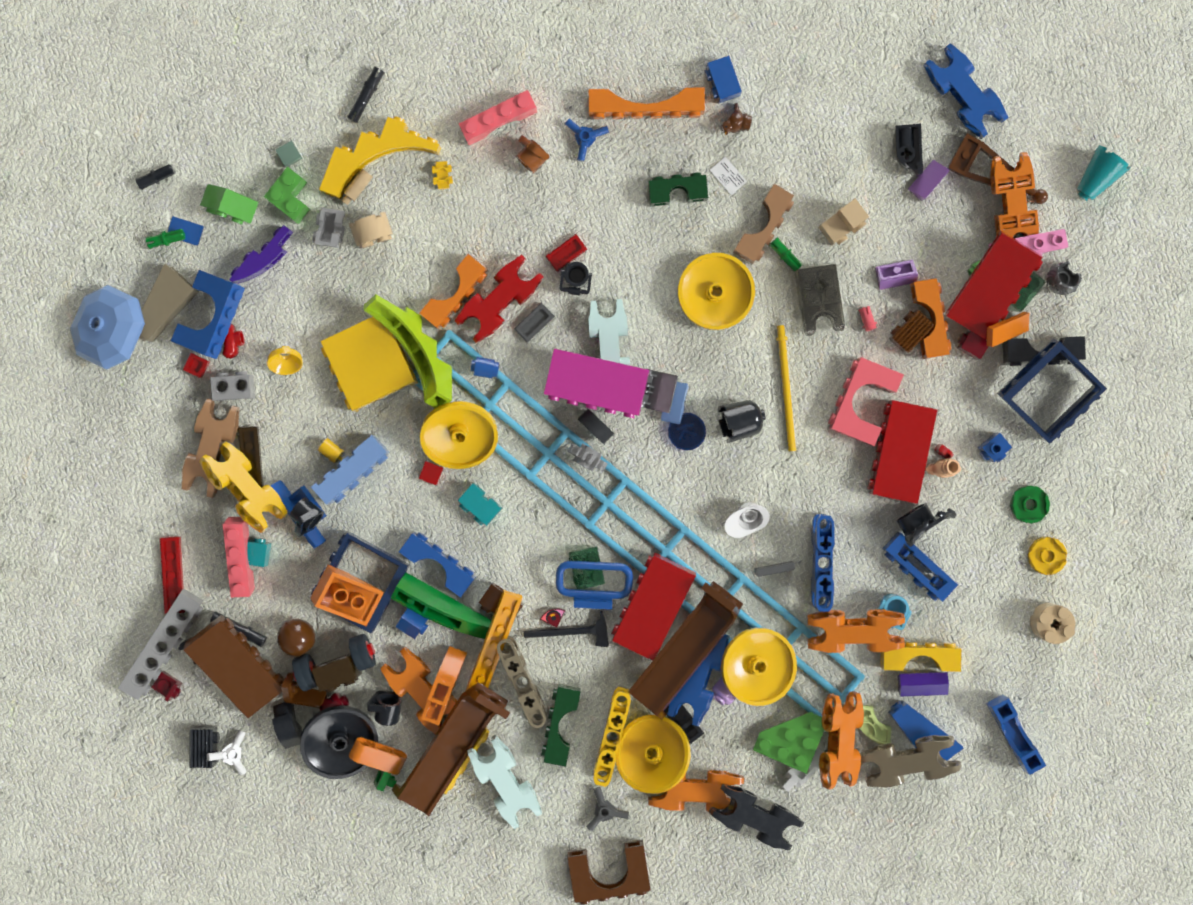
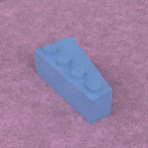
M371 435L352 451L353 455L347 456L339 462L336 470L333 469L323 476L324 481L321 484L315 483L311 488L326 505L334 502L338 504L346 497L344 493L350 489L352 491L360 484L358 480L363 476L367 478L374 471L372 468L377 463L381 465L388 459L386 455L389 451L375 435Z

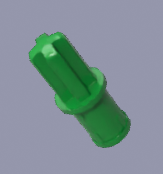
M183 229L170 232L162 231L161 234L146 237V243L154 241V243L147 244L149 249L163 245L169 246L170 243L184 240L185 232Z
M778 237L769 244V247L779 255V259L783 260L794 272L802 266V263L791 252L792 249H788Z

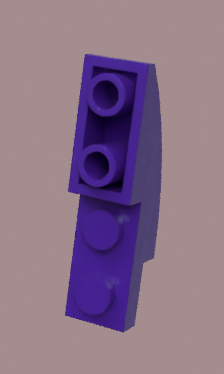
M285 225L278 227L273 233L274 237L272 240L262 246L260 254L253 250L244 256V262L240 267L237 266L233 269L229 280L235 284L243 283L256 278L272 268L287 253L282 246L294 232Z

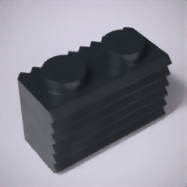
M194 726L189 729V768H213L219 762V760H207V753L219 752L216 750V745L220 740V733L217 732V727Z

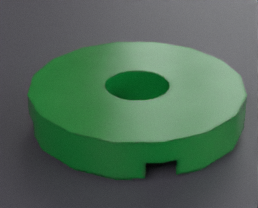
M1027 485L1020 487L1014 492L1011 497L1010 507L1016 519L1023 523L1033 524L1040 522L1048 514L1050 501L1048 495L1041 488ZM1032 499L1035 503L1034 508L1031 510L1026 508V501Z

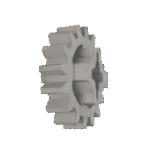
M572 443L568 449V452L575 456L573 461L592 472L594 468L604 472L608 465L600 459L602 454L583 443L581 447Z

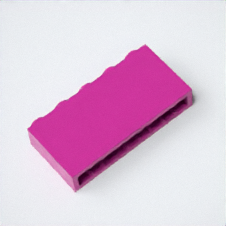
M554 349L544 394L548 395L550 400L559 401L560 398L567 399V404L578 406L579 402L585 403V408L597 410L598 406L605 408L604 412L616 414V411L624 412L623 416L634 419L635 415L640 416L650 370Z

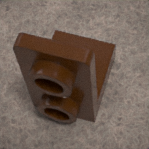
M293 673L287 674L281 686L284 702L321 708L327 696L326 691L319 692L316 689L302 691L295 681Z

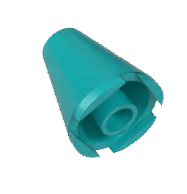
M1102 145L1096 148L1077 187L1079 191L1077 195L1085 201L1088 199L1094 200L1131 168L1116 153H1106L1105 151L1108 148Z

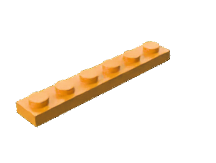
M503 590L466 690L478 682L487 688L489 687L500 658L497 652V645L501 640L508 638L523 599L522 595ZM505 643L501 644V651H503Z

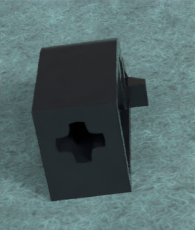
M921 123L896 125L897 161L904 169H909L912 174L918 177L923 174ZM904 152H908L910 155L909 159H905L903 156Z

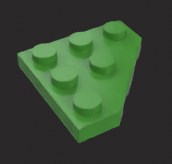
M809 712L763 730L759 733L753 750L807 774L824 732L822 716Z

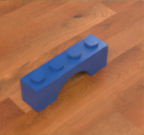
M412 533L399 550V553L413 563L421 559H433L439 562L446 572L445 587L461 598L476 578L473 576L474 572L466 566L463 568L457 564L459 561L452 555L446 556L442 553L443 549L437 544L431 545L427 542L428 538L422 533Z
M1002 694L987 702L986 705L1023 771L1031 775L1046 767L1039 751L1022 728L1018 719V713L1010 699Z

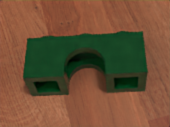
M700 172L691 173L689 177H682L681 174L672 175L669 179H663L662 176H658L648 181L650 207L669 205V194L674 189L684 190L688 197V203L708 200L706 175H701Z

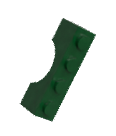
M562 684L558 685V689L554 688L552 700H555L554 708L550 707L548 719H552L551 726H546L545 738H548L547 745H543L541 756L544 757L543 763L566 767L570 744L560 735L559 722L564 715L577 710L581 688Z

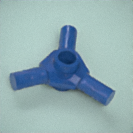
M570 118L565 123L575 133L577 144L580 146L577 157L578 161H585L587 148L593 144L596 137L609 133L607 125L593 130V128L579 127Z

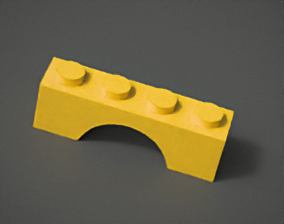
M905 642L904 648L880 652V668L883 670L903 671L908 661L912 658L928 656L933 659L937 669L940 671L961 672L962 649L956 646V643H944V646H936L934 642H925V645H917V642Z

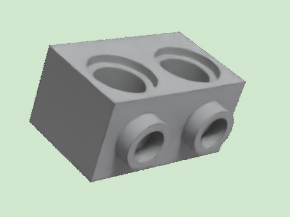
M247 371L235 372V376H228V373H217L216 377H210L212 401L255 398L253 375H247ZM244 380L246 388L241 391L238 385L240 381ZM222 382L227 384V389L224 392L219 388Z

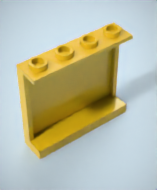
M373 316L321 341L323 346L321 351L324 357H328L330 361L329 369L338 379L336 384L340 392H344L346 397L344 402L349 410L358 412V409L408 385L413 386L418 383L400 342Z

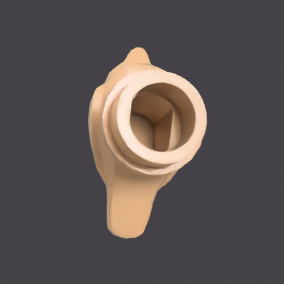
M940 459L928 465L925 470L928 474L936 475L940 478H948L960 472L961 467L958 461L954 459Z

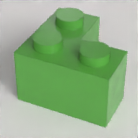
M287 166L264 197L298 224L310 211V208L296 198L307 182Z
M207 184L200 206L207 208L206 212L223 218L230 216L232 217L231 221L242 225L243 222L251 224L259 202L227 188Z

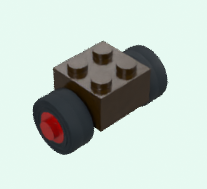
M365 634L349 639V654L317 666L309 654L296 657L292 660L294 679L302 691L318 687L319 692L325 690L326 693H329L341 686L340 684H344V686L351 685L359 679L358 677L362 674L363 670L376 665L373 644L370 643Z

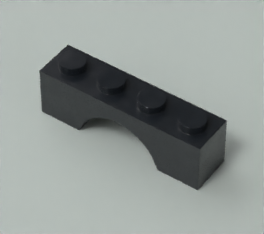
M1085 336L1063 337L1059 339L1079 361L1086 359ZM1016 338L1003 342V363H1010V366H1022L1021 362H1030L1039 353L1030 345L1027 338ZM1058 353L1048 365H1060V361H1067V364L1071 363Z

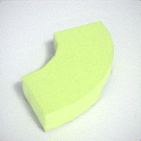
M863 705L864 720L860 728L861 731L876 743H891V726L882 724L877 720L874 715L873 706Z

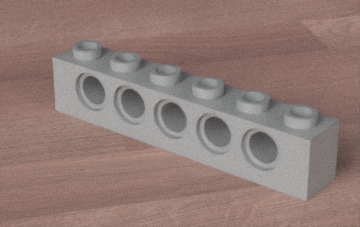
M186 589L181 591L118 689L139 700L141 695H147L152 687L149 683L152 679L156 681L162 672L159 669L162 663L166 665L172 657L170 651L172 648L177 649L183 640L180 638L181 634L189 631L193 624L190 621L193 616L198 617L203 609L200 605L204 600ZM179 610H185L188 613V617L180 616ZM175 626L178 632L172 633L168 627ZM158 642L166 643L167 648H160ZM148 658H154L157 664H150ZM138 674H144L146 676V680L139 679Z

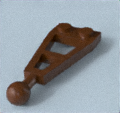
M967 133L947 168L963 178L991 186L990 178L968 171L980 150L991 159L999 155L984 142ZM1000 156L1002 165L1004 164L1008 171H1013L1015 168ZM1044 189L1026 190V194L1032 196L1036 204H1044L1048 200V193Z

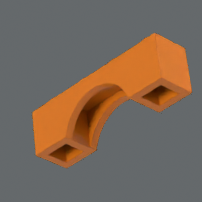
M469 254L456 268L460 277V285L457 292L446 300L431 298L419 313L438 329L447 326L451 320L449 318L453 312L457 313L463 306L461 302L465 297L469 298L475 291V285L477 283L481 284L487 277V269Z
M937 278L911 283L913 303L926 308L931 316L932 323L935 325L920 341L922 358L928 359L949 355L951 342L947 339L946 335L948 324L943 317L945 306L944 302L940 300V294L942 293L940 282L938 283Z

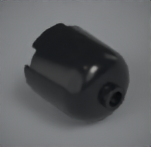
M751 400L718 406L717 409L718 413L721 412L722 419L718 421L723 437H728L727 443L759 434L763 427V421L766 420L764 410L760 409Z

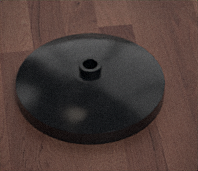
M333 706L318 712L306 723L301 733L300 750L305 764L317 775L329 779H344L360 773L367 766L351 760L349 753L358 737L378 743L375 724L366 713L350 706Z

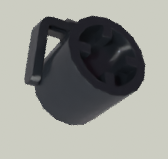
M572 262L565 269L561 270L559 289L571 295L589 294L592 273H589L587 266L583 263ZM564 278H565V281H566L567 285L570 286L569 288H568V287H563V279H564ZM588 283L587 290L581 289Z
M306 497L301 499L289 515L296 522L294 532L297 536L301 537L313 530L322 519L324 512Z
M377 691L368 701L367 710L375 712L374 719L378 724L392 726L399 722L402 699L394 691Z

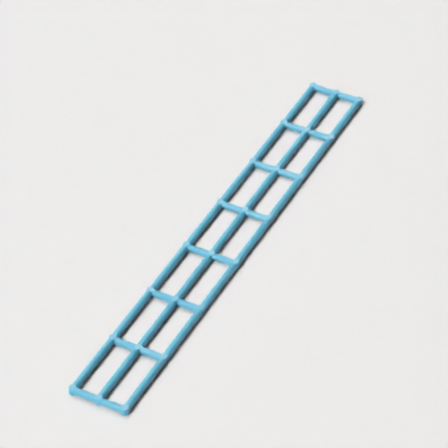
M447 330L437 343V355L447 342L451 340L474 360L477 357L484 358L451 330ZM415 369L413 372L418 381L415 385L423 391L421 380L418 378L419 374L417 369ZM452 369L453 380L484 405L483 408L489 412L491 410L543 455L529 470L499 444H497L494 451L640 573L644 574L647 568L595 525L607 508L659 550V555L667 557L669 560L696 572L672 552L683 536H687L737 578L727 592L734 596L744 584L796 627L787 638L791 646L802 633L808 638L817 636L603 456L600 459L608 464L605 469L620 481L607 497L555 455V451L567 437L579 447H581L582 443L586 446L589 445L501 371L498 370L497 379L503 384L488 399ZM508 389L513 391L561 431V434L549 448L495 405ZM548 460H551L602 503L589 519L536 476ZM626 486L679 530L666 546L613 503ZM696 572L694 580L699 585L703 586L705 582L710 585L707 580ZM684 599L681 607L691 614L695 608ZM740 610L738 617L751 628H763L743 610ZM827 653L855 676L841 693L796 655L797 666L830 694L838 695L841 705L846 701L849 692L854 691L865 678L862 672L839 653ZM790 688L786 693L808 713L813 712L822 716L817 709Z

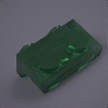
M594 546L569 552V561L600 562L598 548ZM572 569L573 582L577 589H587L605 584L602 570Z

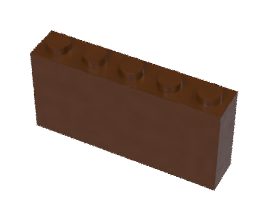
M220 615L185 643L183 650L247 718H250L282 693L281 686L285 680L283 676L273 671L271 663L261 658L258 649L255 646L249 645L246 636L242 632H237L229 618L225 619L223 615Z

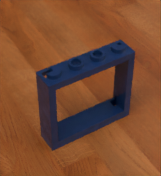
M1053 338L997 394L1050 444L1056 438L1059 439L1061 433L1066 428L1071 427L1080 414L1086 413L1090 405L1094 401L1101 398L1100 395L1107 388L1060 341ZM1060 353L1092 386L1044 431L1012 398Z
M348 532L339 539L338 544L340 547L337 552L333 551L329 558L331 566L338 567L351 541L399 566L367 626L343 618L372 634L387 609L396 586L407 572L410 564ZM326 568L323 569V571H322V573H321V575H320L319 578H321V576H322V574H323V572L325 571ZM315 585L314 588L312 589L313 591H312L311 595L313 594V592H314V590H315V588H316L317 585Z

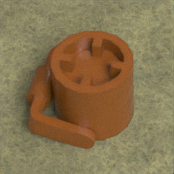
M521 135L518 141L525 147L516 155V158L527 170L534 174L549 159V154L534 140H529Z

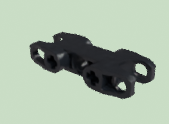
M722 784L720 789L731 797L730 804L724 809L711 807L709 810L711 816L722 822L727 828L740 832L743 824L759 831L756 838L762 843L773 848L791 850L793 845L783 838V831L792 825L803 827L805 822L791 813L786 807L773 803L769 811L754 804L757 796L752 792L739 786Z

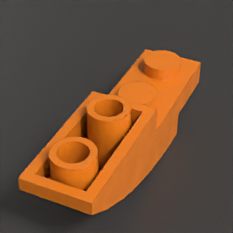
M449 646L428 696V701L421 716L422 720L440 725L467 652Z

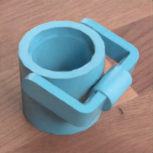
M887 594L884 596L878 609L904 614L905 623L891 627L899 630L904 629L912 613L909 610L907 601L897 594Z

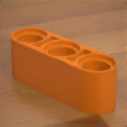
M358 737L349 753V758L354 762L398 775L407 759V755L401 750Z

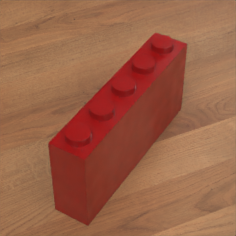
M1000 231L946 311V316L986 340L987 327L1006 318L1009 313L1007 309L1010 304L1014 305L1020 297L1018 293L1021 288L1027 287L1032 279L1030 277L1034 270L1038 271L1043 263L1041 260L1043 258L1042 255Z
M889 400L885 404L883 414L886 416L884 422L880 425V428H882L880 433L882 435L880 441H877L875 452H878L877 458L873 460L871 471H874L873 477L869 479L867 489L870 490L869 494L918 504L938 409L895 400Z
M654 553L653 557H648L644 565L647 569L644 574L640 573L636 581L639 585L636 591L632 590L628 597L630 604L628 608H623L619 616L622 620L619 625L615 624L611 632L614 635L613 642L652 661L657 656L696 577V572L657 553Z

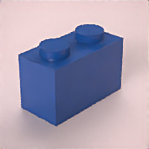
M730 56L707 63V70H704L707 81H711L713 86L711 93L714 100L717 99L720 104L740 97L742 90Z

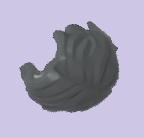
M1069 261L1053 264L1050 267L1046 282L1053 293L1065 295L1076 292L1082 281L1080 273L1075 274L1069 269Z

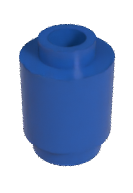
M482 357L472 360L471 371L474 372V376L491 379L492 377L497 378L499 362Z

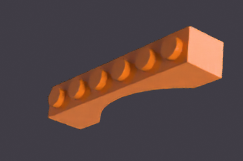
M705 87L684 88L677 95L667 100L649 104L625 100L615 95L609 89H589V117L597 120L604 119L605 116H612L613 119H623L624 116H631L632 119L651 116L653 119H658L670 115V118H681V115L699 118L705 112Z

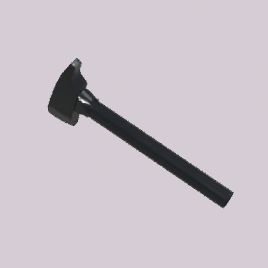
M600 611V619L591 626L524 631V638L592 634L596 635L595 646L609 647L607 625L603 611Z

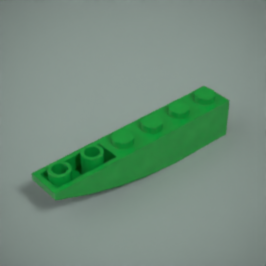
M407 572L391 596V599L433 622L477 638L485 639L492 620Z

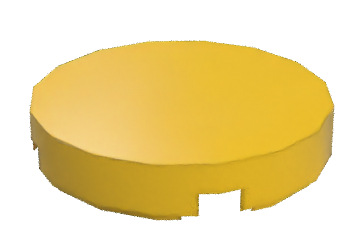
M1041 537L1035 540L1029 547L1027 554L1028 562L1032 569L1038 573L1053 575L1060 572L1066 565L1067 550L1058 539Z

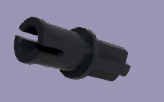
M168 164L155 171L150 170V173L135 180L138 187L143 190L155 183L160 184L161 180L174 175L175 171Z

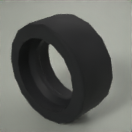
M589 409L578 418L602 444H605L614 434Z

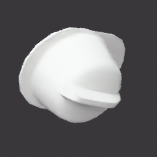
M752 502L744 503L739 507L738 511L732 513L727 518L725 531L734 538H741L767 525L770 518L769 512L761 505Z

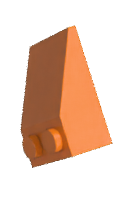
M327 565L310 599L317 608L367 626L384 592L343 570Z

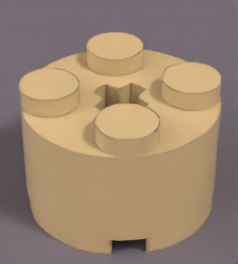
M381 212L377 216L375 214L356 220L354 223H349L356 246H359L360 249L373 246V241L378 240V243H382L392 239L391 235H393L386 212Z
M1044 603L1039 605L1033 615H1031L1030 626L1033 633L1046 642L1052 644L1064 643L1075 634L1076 624L1074 616L1063 606Z

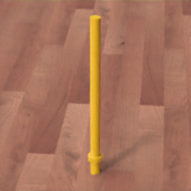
M779 325L777 326L778 337H776V341H778L788 451H796L786 348L788 338L785 336V326Z

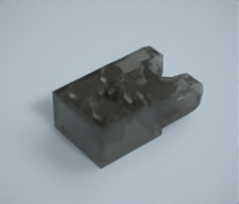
M836 264L796 270L795 278L805 335L812 336L816 332V320L820 316L830 319L835 331H843L845 321ZM817 283L822 286L820 291H818V288H814V285Z

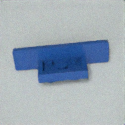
M281 480L270 485L278 493L288 515H290L294 506L305 497L322 510L305 485L293 494H291ZM325 512L321 520H323L327 516ZM316 526L313 530L304 534L308 543L314 549L326 542V539Z

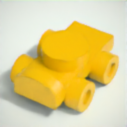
M447 161L436 162V166H432V173H437V177L433 178V184L438 185L439 190L449 189V184H453V177L448 174V172H452L451 164L448 165Z

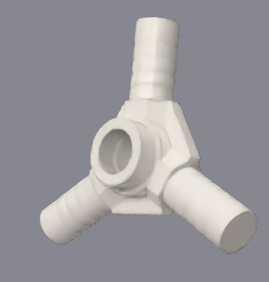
M239 730L233 743L228 744L221 752L207 753V760L222 759V761L234 765L239 775L245 774L246 769L240 762L241 747L239 746L246 733Z

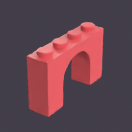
M860 357L852 362L850 371H852L851 376L846 378L843 384L844 393L842 396L839 395L835 404L837 410L835 414H831L828 424H830L829 429L867 445L875 446L882 428L863 421L855 414L852 407L853 396L861 386L867 384L896 393L904 374Z

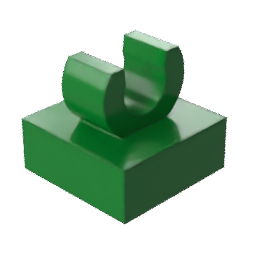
M378 770L373 783L377 790L384 792L386 785L393 788L397 780H395V776L391 775V773Z

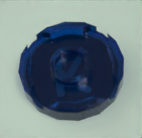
M683 413L680 424L670 423L668 427V437L671 443L676 448L684 451L699 447L706 436V426L703 420L692 413Z

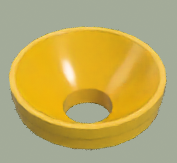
M282 346L273 350L268 355L267 366L273 373L291 375L302 368L303 360L298 351L289 346Z

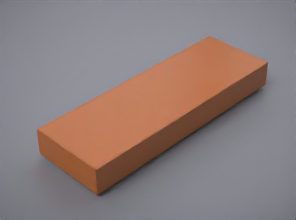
M1022 312L987 327V346L994 347L1029 331L1030 313Z

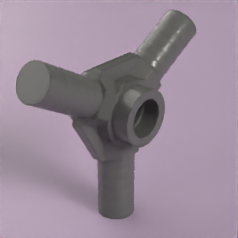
M601 787L593 789L598 803H596L595 817L586 826L591 832L601 821L604 822L613 819V817L628 819L629 811L615 809L614 805L604 799Z

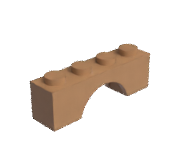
M774 184L762 203L768 213L766 228L756 234L744 233L733 253L751 264L755 260L759 262L764 254L762 248L765 243L769 245L775 236L772 234L774 228L779 229L784 221V218H782L785 211L789 212L794 202L791 200L794 195Z

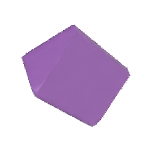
M933 160L908 190L923 201L950 170Z
M913 260L875 267L880 290L909 285L917 282L918 273Z

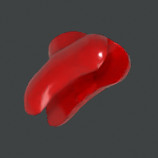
M232 323L224 340L222 352L223 356L229 359L235 358L239 353V346L245 344L243 332L241 330L236 331Z

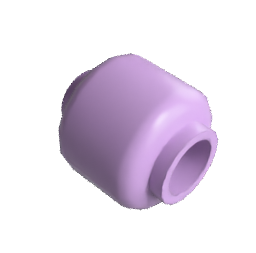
M722 677L712 687L713 698L719 704L730 705L736 699L726 688Z

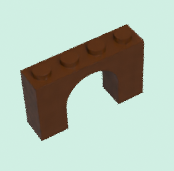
M643 840L624 843L627 871L620 881L613 884L601 883L593 877L589 867L587 849L568 852L574 902L588 904L592 900L607 901L611 897L621 899L628 897L630 894L640 896L651 891Z

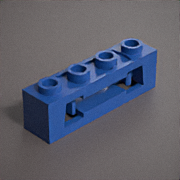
M897 532L882 548L886 552L884 555L891 562L896 561L900 564L898 568L904 574H911L914 577L912 581L920 588L924 586L928 590L926 594L934 601L938 599L943 602L958 586L953 579L915 545L908 546L905 536L901 532ZM903 545H905L911 551L909 552L906 548L903 547ZM898 553L904 557H907L910 553L932 574L938 575L943 581L935 576L929 580L908 560L902 559Z

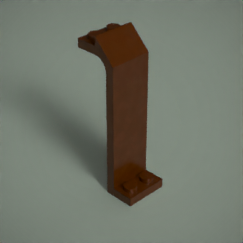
M714 581L710 585L705 582L701 587L704 595L699 604L628 691L629 694L661 720L667 715L664 710L734 624L743 606L742 602Z
M479 682L462 693L402 787L395 783L392 792L397 799L430 816L467 758L468 750L474 747L491 719L496 714L507 719L510 714L505 708L508 700Z

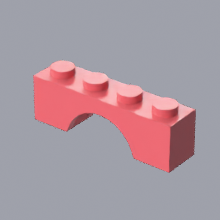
M526 90L459 123V126L470 146L486 138L492 131L507 123L521 121L537 113V107L529 91Z
M228 517L223 523L230 596L231 598L250 597L255 589L253 570L249 567L247 555L249 527L241 517Z

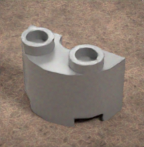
M321 207V212L316 217V225H319V229L317 232L314 231L312 242L315 245L339 248V243H342L345 226H342L345 212Z

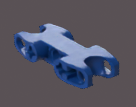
M950 43L944 48L945 54L949 59V67L940 68L930 59L923 66L935 89L941 95H945L950 91L962 106L957 111V116L964 126L982 139L988 134L982 122L983 115H992L1001 123L1009 117L1000 98L991 88H987L982 92L969 76L975 71L972 62Z
M816 514L812 520L811 543L813 546L811 602L819 612H829L834 600V521L830 515ZM825 519L826 527L821 529L820 522ZM825 540V544H822L821 546L820 542H823ZM825 557L827 559L826 566L819 567L818 560ZM825 597V602L819 605V599Z
M725 634L674 697L669 704L668 716L675 717L681 705L688 703L694 710L692 724L695 726L700 725L710 708L714 695L712 691L706 690L712 669L721 671V661L729 643V635Z

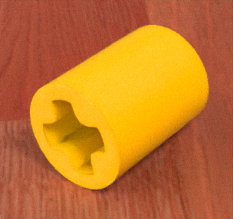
M328 438L318 448V451L334 464L338 460H343L341 456L344 450Z

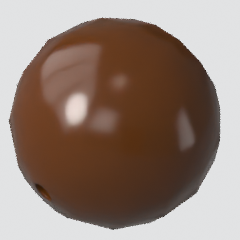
M299 618L286 621L277 633V643L280 649L289 656L298 657L303 655L315 644L316 635L314 628L307 621Z

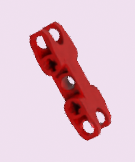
M522 254L506 264L494 276L499 285L485 299L477 293L464 305L462 311L454 320L458 325H461L469 318L479 319L481 328L473 338L477 344L492 335L505 322L500 313L513 300L520 306L524 304L534 294L536 288L544 279L541 273L529 281L521 280L518 277V269L526 260Z

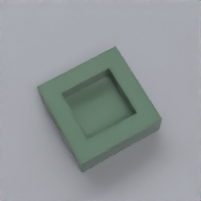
M292 140L276 149L286 168L303 159Z

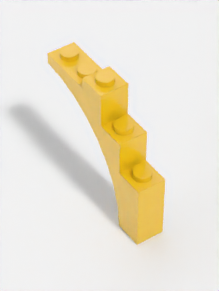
M394 116V118L387 117L380 138H378V134L368 131V133L361 132L354 153L348 147L342 146L339 148L335 146L319 190L324 194L341 200L344 191L355 175L376 159L394 152L409 150L425 151L439 155L441 147L437 144L438 141L431 137L424 139L419 137V133L409 130L408 133V126L404 123V119Z

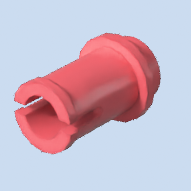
M870 306L859 309L858 312L864 325L862 328L866 332L876 329L877 322L874 321Z

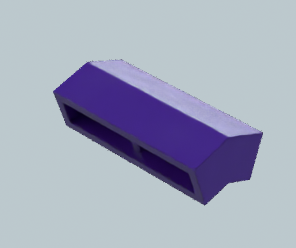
M948 672L899 674L897 676L900 697L948 695L949 693Z

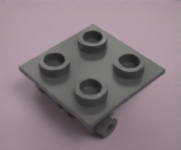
M650 370L642 407L670 413L678 376Z

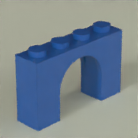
M199 270L192 288L205 292L212 297L215 304L214 317L208 326L200 330L177 324L171 342L217 359L245 288Z

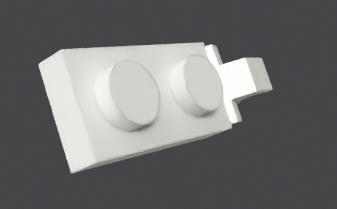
M818 747L807 774L794 768L788 771L786 777L789 780L783 785L787 792L794 785L799 788L819 768V758L823 752Z

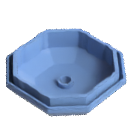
M109 285L86 295L70 327L76 355L106 370L130 359L145 325L139 300Z

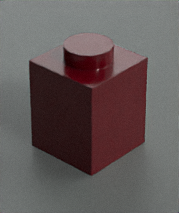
M968 331L966 334L962 333L957 341L959 343L957 349L976 360H981L989 347L987 346V340L972 331Z

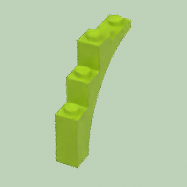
M375 294L364 304L363 310L381 322L407 351L419 374L423 387L424 402L434 408L451 402L452 366L437 358V341L422 333V316L408 307L402 310Z

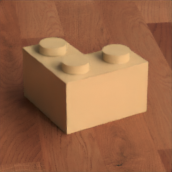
M855 198L818 228L831 245L836 242L840 245L848 239L846 236L851 231L856 233L867 224L865 220L869 216Z

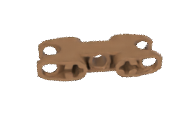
M207 398L197 416L194 427L195 433L202 434L197 455L188 453L182 469L181 489L190 490L195 478L201 476L207 482V497L214 498L218 489L208 480L199 461L202 456L208 455L219 462L222 444L225 441L233 443L239 427L240 407L232 406L227 417L220 420L214 414V401Z

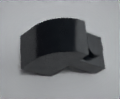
M283 702L274 705V718L272 722L279 742L285 749L299 745L302 727L296 721L294 704Z

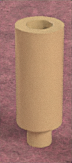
M361 169L344 191L345 197L342 201L346 205L351 200L355 202L373 177L364 169Z

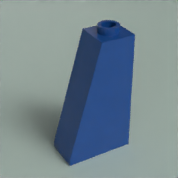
M904 701L896 702L891 706V710L888 711L914 748H917L915 741L919 738L932 735L949 736ZM955 739L953 746L939 751L941 757L947 761L964 749Z

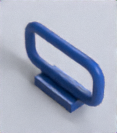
M565 561L556 570L555 584L560 594L574 597V608L612 609L613 599H623L631 593L633 574L630 567L622 563ZM569 568L622 571L625 573V587L622 591L566 589L563 586L564 571Z

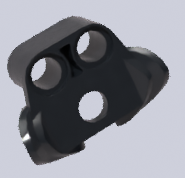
M924 503L900 517L897 523L905 535L906 543L911 547L921 534L944 519H954L957 515L954 510L949 508L947 512L938 511L933 516L928 505Z

